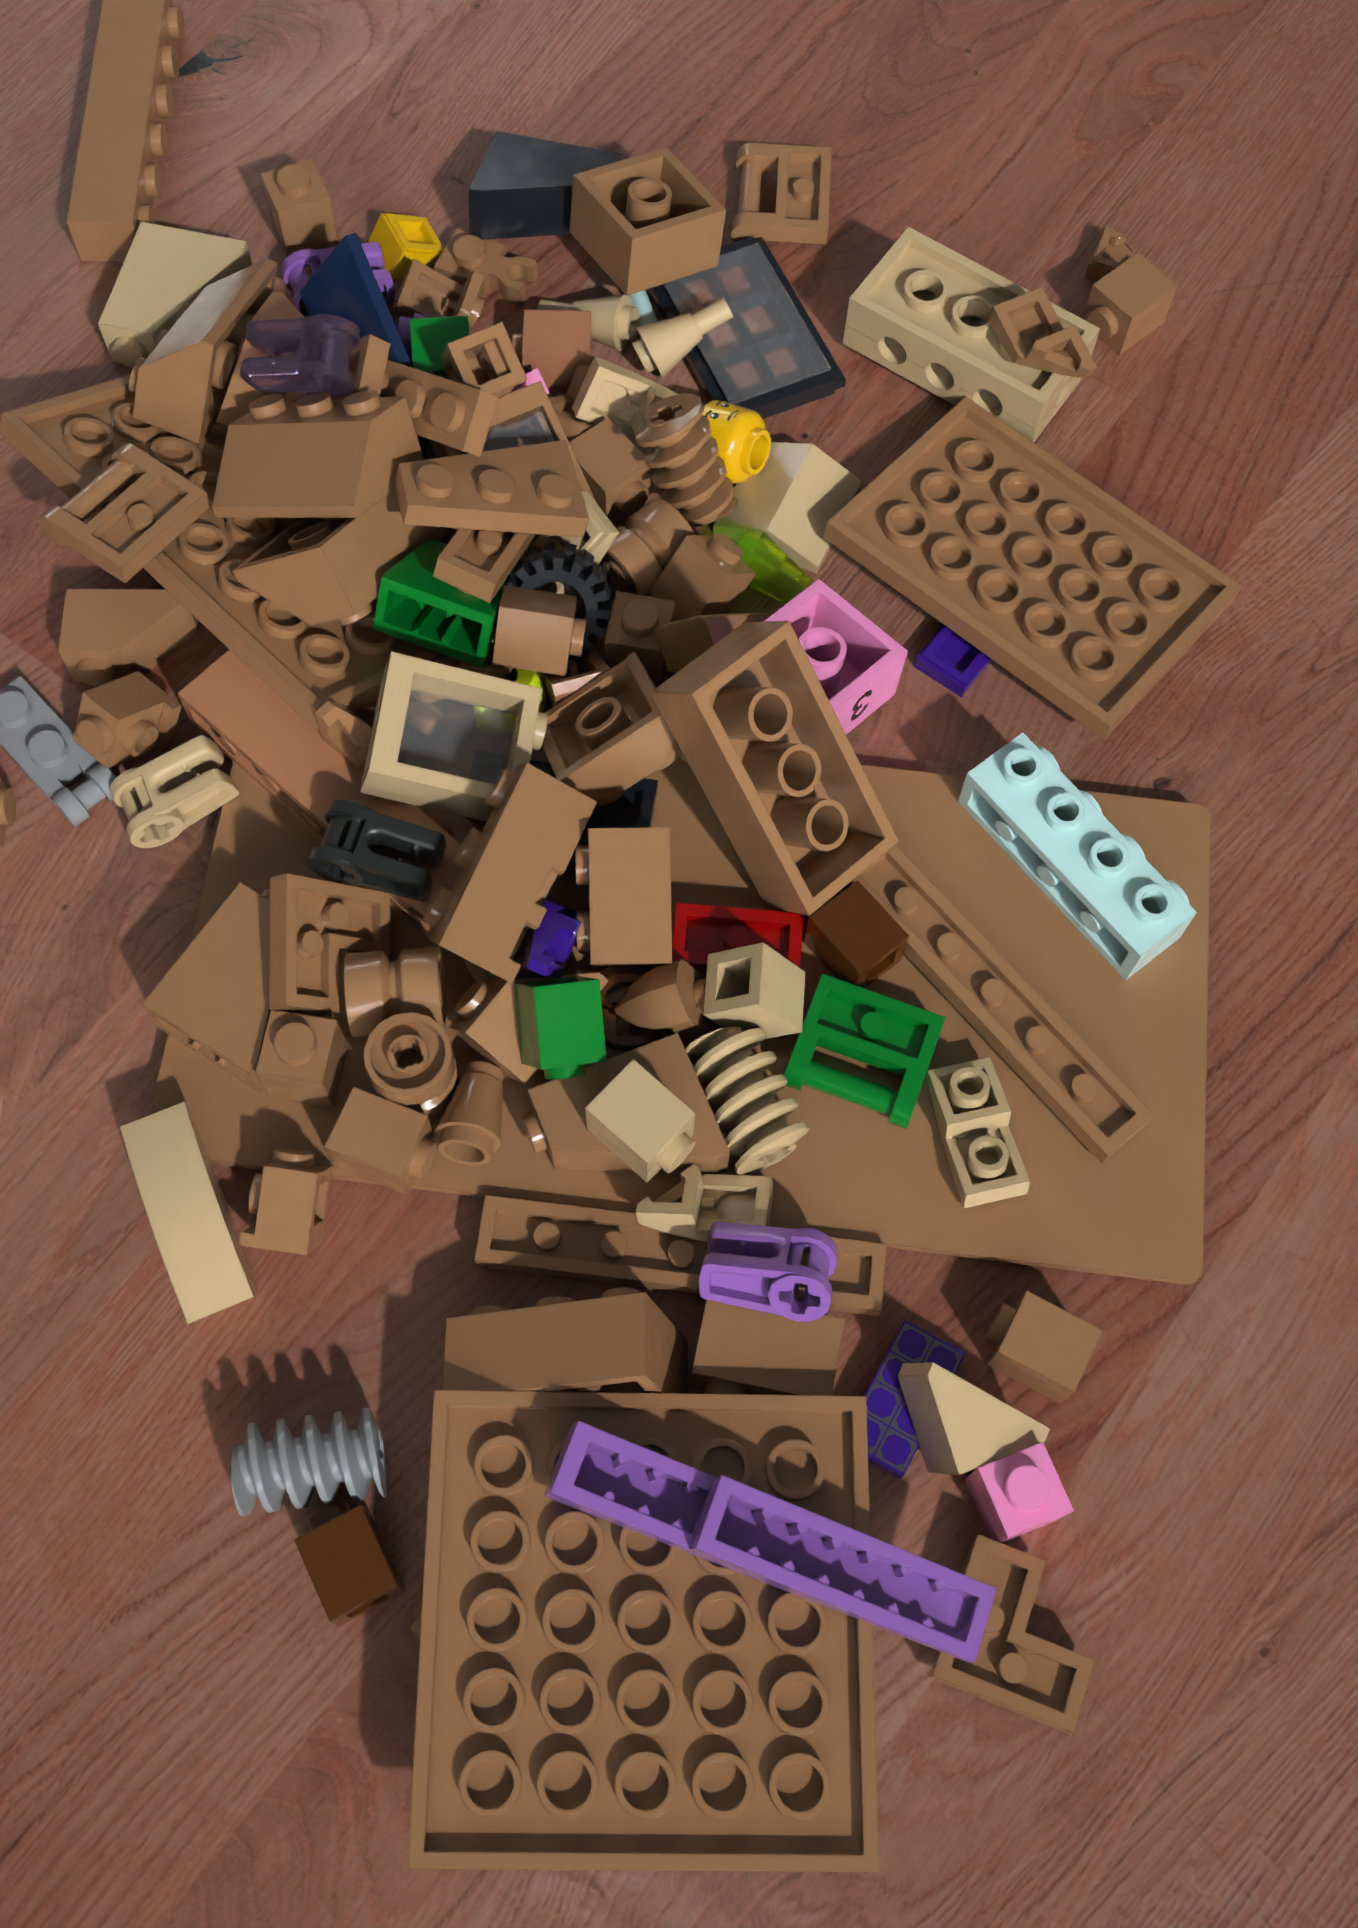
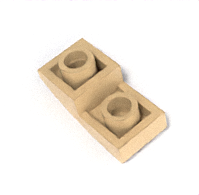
M991 1057L927 1070L926 1078L936 1121L963 1208L1028 1194L1030 1179L1009 1127L1011 1109Z

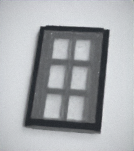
M751 236L722 246L717 267L648 289L664 319L687 313L693 315L724 297L733 318L702 335L703 339L685 356L709 401L720 400L756 411L765 419L835 394V390L845 387L846 378L763 237L754 239Z

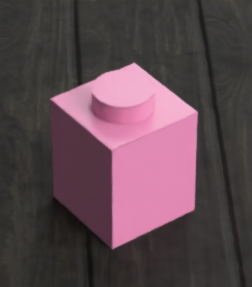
M1043 1442L979 1467L964 1479L989 1538L1000 1543L1007 1542L1053 1523L1074 1511Z

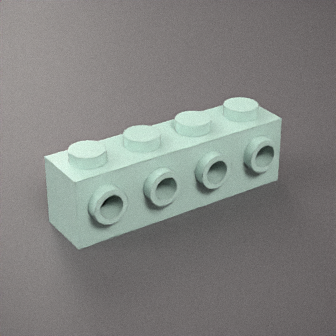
M1021 733L967 773L958 803L1125 981L1182 936L1197 913L1191 907L1183 889L1175 882L1162 877L1146 860L1140 845L1132 837L1121 834L1106 819L1095 798L1084 790H1078L1060 771L1056 759L1047 749L1040 746L1037 747L1024 733Z

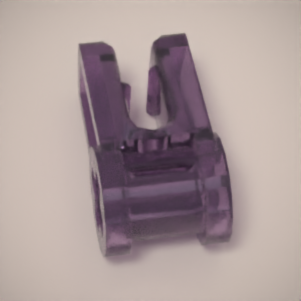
M316 314L308 318L249 321L246 328L247 340L259 352L268 356L246 358L241 362L240 376L246 383L258 391L327 392L330 396L347 395L352 392L354 376L349 371L351 352L359 344L361 331L352 321L330 314Z

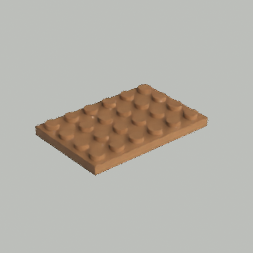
M966 396L827 522L824 532L826 540L1103 740L1235 600L1242 587L1232 578Z

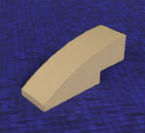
M186 1101L120 1126L151 1228L187 1324L253 1298L258 1290L241 1246H239V1241L233 1229L235 1223Z

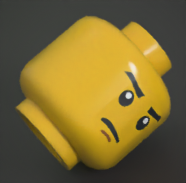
M712 400L704 405L702 415L709 420L711 426L710 435L717 441L719 448L718 456L724 460L727 470L726 477L732 483H742L751 475L758 474L765 466L771 449L770 433L766 430L763 418L754 410L726 401Z

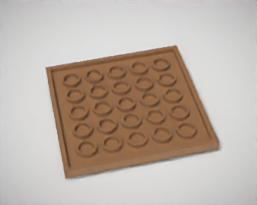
M434 1390L407 1869L880 1872L873 1625L544 1497L570 1426L577 1421H581L714 1477L726 1476L870 1536L866 1396Z

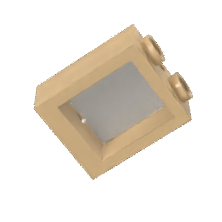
M391 651L381 679L360 793L487 822L494 808L486 805L485 801L503 769L513 773L517 765L523 763L530 764L532 749L539 751L542 746L548 721V714L539 712L542 688Z

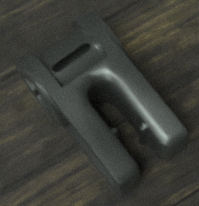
M334 800L330 802L325 814V819L329 825L321 846L312 848L307 862L310 869L316 874L336 883L350 886L359 885L412 900L427 902L432 887V878L429 871L405 863L402 858L395 860L376 853L385 852L412 859L415 864L424 862L438 865L446 848L444 835L437 831L377 813L356 802L347 800Z

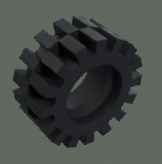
M556 542L545 543L544 551L538 552L535 546L526 551L524 560H518L510 575L506 578L505 585L538 590L541 586L551 582H560L570 586L580 599V608L574 615V618L586 619L583 648L587 653L596 647V638H603L607 630V621L610 620L612 591L611 584L606 583L607 572L602 565L597 568L594 566L595 556L587 550L583 556L576 554L577 545L566 543L565 550H556ZM569 655L568 661L576 659L579 656Z

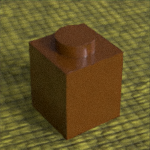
M857 880L843 892L836 893L809 916L804 943L836 979L866 988L901 961L909 935Z
M347 1502L334 1505L309 1519L307 1524L310 1531L294 1539L331 1623L342 1626L405 1592L372 1515L362 1505L350 1510Z

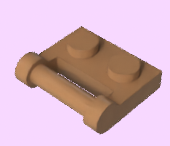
M746 143L738 149L736 156V169L740 174L738 214L732 221V240L736 242L753 236L754 239L763 237L764 241L826 245L829 225L832 147L769 143ZM765 172H777L775 213L759 212L761 176Z
M125 443L111 455L112 464L61 507L52 505L38 517V524L41 530L53 543L60 547L69 546L123 583L128 582L209 509L207 492L131 443ZM129 482L132 483L125 491H123L117 498H115L110 504H108L87 524L84 523V521L87 518H89L94 512H96L102 505H104L110 498H112L117 492H119L125 485H127Z

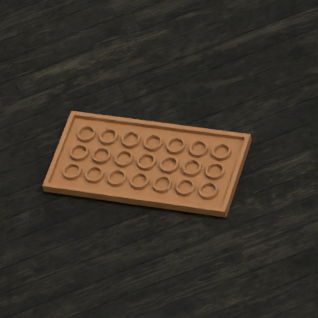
M130 375L1 413L0 433L70 499L112 464L111 455L125 443L137 446L207 492L209 509L143 568L314 730L319 729L315 712L328 700L342 704L352 712L378 700L382 675L391 651L432 662L447 656L374 630L373 624L378 597L370 602L372 611L364 618L352 624L340 626L337 620L311 626L237 581L232 570L298 518H216L212 504L228 430L227 426L215 422L200 444H197L133 418L135 393L129 390ZM129 482L127 485H125L119 492H117L96 512H94L90 516V518H94L108 504H110L123 491H125L132 483ZM495 626V629H494V633H493V637H492L491 642L494 641V638H495V635H496V628H497L496 626Z

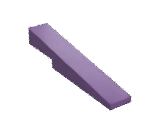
M577 1421L570 1426L544 1493V1497L963 1661L969 1663L976 1662L997 1588L726 1476L714 1477L586 1423Z

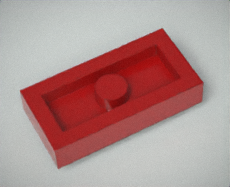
M676 903L672 962L682 959L703 974H707L708 954L764 942L800 968L803 914Z

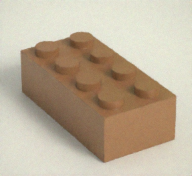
M790 621L744 622L650 692L766 907L810 916L899 842Z

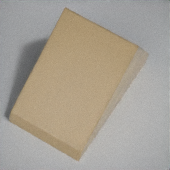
M933 1362L903 1363L900 1369L898 1379L927 1471L930 1473L961 1475L1038 1443L1045 1442L1050 1428Z

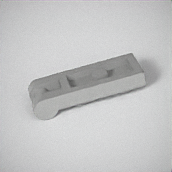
M19 676L0 690V748L70 825L76 828L90 817L87 812L104 798L108 802L113 800L110 793V785L116 777L109 768H106L73 741L74 733L30 685ZM84 776L87 780L73 791L68 789Z

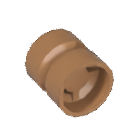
M660 498L652 499L627 519L626 528L615 527L619 534L597 567L602 565L607 572L606 583L611 584L612 596L614 598L616 591L652 597L649 591L685 537L695 534L686 519L670 503Z
M439 946L402 949L396 961H391L384 950L345 954V1004L352 1037L369 1036L381 1021L395 1014L409 1012L430 1016L442 1025L444 1030L446 1029V992L443 962Z
M415 1012L395 1014L381 1021L369 1034L363 1050L365 1069L376 1096L425 1114L430 1122L442 1117L460 1081L451 1040L443 1026L430 1016Z

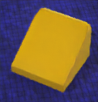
M381 213L368 241L379 243L385 262L384 269L390 272L393 280L405 276L413 259L428 267L434 266L444 250L427 218L419 216Z

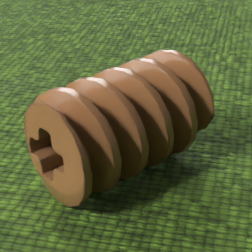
M678 394L656 401L647 408L642 417L648 424L636 434V441L643 448L652 447L644 455V461L646 466L650 468H659L653 474L652 481L655 487L665 489L660 499L670 503L689 523L690 527H697L720 520L730 514L736 508L738 499L733 496L735 492L732 481L726 477L727 470L724 460L718 456L719 448L717 441L710 435L711 426L709 420L702 415L704 409L701 398L695 394Z

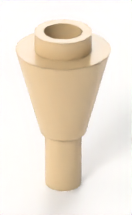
M625 294L574 301L573 303L542 299L537 309L591 311L592 339L618 351L624 350L628 341L635 340L638 333L636 327H639L640 323L638 308L633 307L631 297Z
M724 297L693 315L687 313L636 327L641 338L633 342L632 345L647 373L658 369L662 378H664L703 339L702 335L732 319L733 315Z

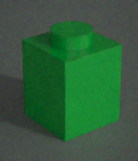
M573 976L514 983L522 1064L544 1070L545 1079H566L585 1075V1064L607 1061L599 979Z

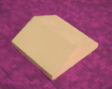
M771 442V449L765 466L758 474L751 475L742 483H736L733 495L738 499L736 508L730 514L715 522L713 533L724 535L732 541L817 574L832 546V543L824 538L826 524L859 493L862 481L813 443Z

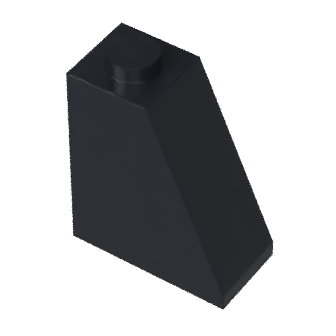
M498 131L469 187L470 235L477 236L482 240L571 234L570 217L573 174L621 161L622 154Z

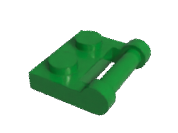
M822 974L804 1020L802 1032L798 1036L784 1074L788 1081L786 1086L801 1091L803 1085L885 1114L889 1116L887 1123L907 1129L946 1017ZM817 1046L902 1076L903 1080L899 1091L812 1061Z

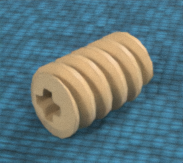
M725 1027L699 1037L691 1042L685 1050L690 1062L695 1064L693 1068L701 1086L706 1087L704 1094L711 1109L717 1110L714 1116L721 1132L729 1133L725 1141L730 1155L740 1157L735 1164L736 1174L752 1175L787 1158L796 1149V1142L809 1131L810 1127L807 1122L786 1124L785 1118L795 1111L799 1104L795 1098L776 1101L773 1096L786 1086L788 1081L786 1076L782 1074L765 1077L763 1074L767 1068L775 1063L777 1057L774 1052L767 1051L754 1054L752 1051L754 1047L765 1039L766 1034L764 1030L754 1028L743 1031L740 1027Z

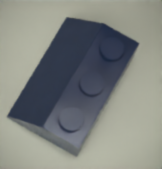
M353 233L344 236L300 291L305 313L304 317L323 339L337 344L346 345L369 334L390 343L387 360L411 367V361L357 234Z

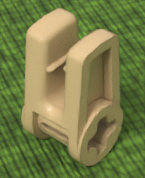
M203 735L197 736L140 767H135L121 773L113 780L110 785V793L117 806L123 807L129 820L126 832L134 846L153 848L164 845L179 836L183 830L239 795L237 786L232 778L218 769L224 762V756L220 747L213 740Z

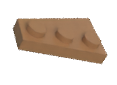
M566 440L483 451L481 457L469 453L399 463L395 487L404 525L584 537L589 516Z

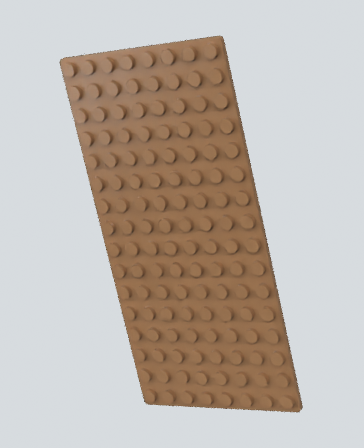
M362 707L353 712L368 725L373 726L376 708ZM404 724L400 751L408 765L468 778L473 752L509 757L512 734L478 735L475 726H471L425 740L412 732ZM541 746L539 751L532 749L530 760L550 763L543 746ZM677 757L668 767L654 771L645 777L658 780V793L652 827H670L672 940L676 903L783 911L765 906L687 761ZM235 762L232 764L230 777L235 782L239 795L222 806L190 944L240 882L261 894L265 889L270 890V878L286 873L330 881L316 874L307 864L312 848L321 846L322 840ZM861 764L899 840L896 845L1155 1116L1143 1129L1101 1163L903 953L899 963L865 989L946 1017L928 1070L991 1057L1011 1109L1009 1127L1030 1179L1028 1194L963 1208L936 1121L926 1078L927 1073L907 1129L887 1123L889 1116L813 1088L803 1085L801 1091L784 1086L773 1095L775 1100L795 1098L799 1104L797 1109L785 1118L786 1124L807 1122L810 1129L796 1142V1149L787 1158L751 1175L772 1177L774 1195L770 1226L792 1229L812 1228L822 1231L829 1237L887 1244V1248L1184 1285L1195 1283L1203 1274L1211 850L1210 810L1206 806L1196 803L1086 791L1098 802L1106 819L1121 834L1132 837L1140 845L1146 860L1162 877L1175 882L1183 889L1191 907L1197 912L1176 942L1125 981L958 803L965 776ZM417 806L423 812L427 809L425 807ZM435 810L450 825L454 832L453 838L459 844H462L471 828H475L480 832L484 828L464 818V816ZM565 870L562 875L558 874L544 901L551 900L578 912L590 911L589 888H578V885H576V874ZM390 902V956L388 957L391 961H396L402 949L439 946L426 939V933ZM803 915L800 969L805 971L803 1023L821 975L825 974L834 977L804 943L808 915ZM576 938L564 971L581 969L601 972L613 966H592L590 953H579L577 951ZM524 939L512 959L514 962L520 956H523L525 952ZM440 947L446 992L447 1022L445 1031L451 1040L460 1080L468 1063L475 1061L490 1062L449 1028L460 1015L455 1011L458 1001L476 982L469 972L464 958L451 951L447 953ZM340 954V1012L325 1016L296 1013L335 1019L342 1030L348 1045V1051L334 1108L271 1099L265 1090L262 1094L258 1093L168 1035L149 1115L186 1101L211 1164L263 1170L264 1165L272 1162L274 1148H292L315 1153L313 1163L333 1166L331 1179L377 1184L334 1167L324 1148L353 1087L376 1095L364 1064L363 1050L368 1036L352 1037L348 1025L344 992L345 955ZM639 965V966H643V967H646V968H649V969L652 970L653 968H655V967H657V966H660V965ZM612 1010L609 1013L618 1017L619 1035L623 1036L625 1030L629 1031L632 1023L627 1022L617 1015L615 1010ZM717 1024L718 1029L723 1028L722 1026H720L719 1024ZM800 1033L764 1039L752 1049L754 1054L772 1051L777 1057L775 1063L763 1072L765 1077L785 1074ZM680 1036L683 1046L686 1048L691 1042ZM817 1046L812 1061L899 1091L903 1077L819 1046ZM596 1063L585 1064V1068ZM536 1069L525 1084L504 1075L502 1082L501 1147L492 1153L491 1160L487 1164L471 1166L456 1163L444 1157L437 1150L435 1160L427 1176L423 1180L415 1177L410 1189L485 1198V1195L636 1213L637 1203L647 1196L652 1201H655L682 1182L680 1174L656 1173L647 1183L638 1174L632 1172L554 1169L547 1150L535 1154L521 1117L531 1113L528 1089L554 1080L545 1079L544 1070ZM712 1109L714 1115L717 1112V1110ZM441 1117L430 1122L434 1133L433 1140L438 1142V1145L440 1140L437 1138L435 1130ZM722 1133L724 1139H726L729 1133ZM729 1155L727 1171L721 1173V1175H739L735 1172V1164L740 1157Z

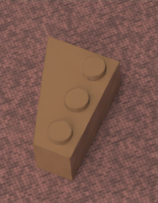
M529 763L517 765L513 773L503 769L485 801L486 805L494 809L482 832L471 828L455 856L454 863L461 866L462 869L452 888L448 890L441 886L424 914L422 921L431 926L425 938L513 984L521 965L512 959L528 929L536 930L539 928L547 911L541 905L557 875H562L565 872L597 801Z
M632 1288L609 1289L602 1294V1298L580 1301L567 1297H546L537 1301L535 1307L512 1310L498 1305L480 1306L472 1310V1315L446 1318L442 1390L688 1394V1340L646 1292Z

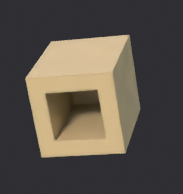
M764 942L708 954L703 1015L723 1028L740 1027L743 1031L761 1028L766 1034L765 1039L802 1032L805 971Z
M634 1059L585 1108L587 1130L647 1183L661 1168L667 1174L674 1171L695 1146V1141L691 1139L694 1134L695 1112Z

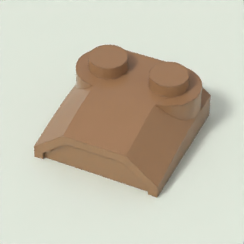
M635 651L628 655L627 659L545 712L548 714V721L542 746L556 778L597 801L595 806H605L615 802L626 789L652 772L668 767L679 755L680 747L650 693L657 687Z

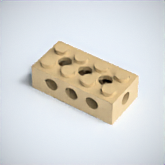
M909 226L849 298L843 338L844 345L955 406L965 396L1033 443L1082 380V378L1046 372L1013 363L986 317L994 305L1030 291ZM1050 302L1064 329L1076 325L1092 356L1101 328Z

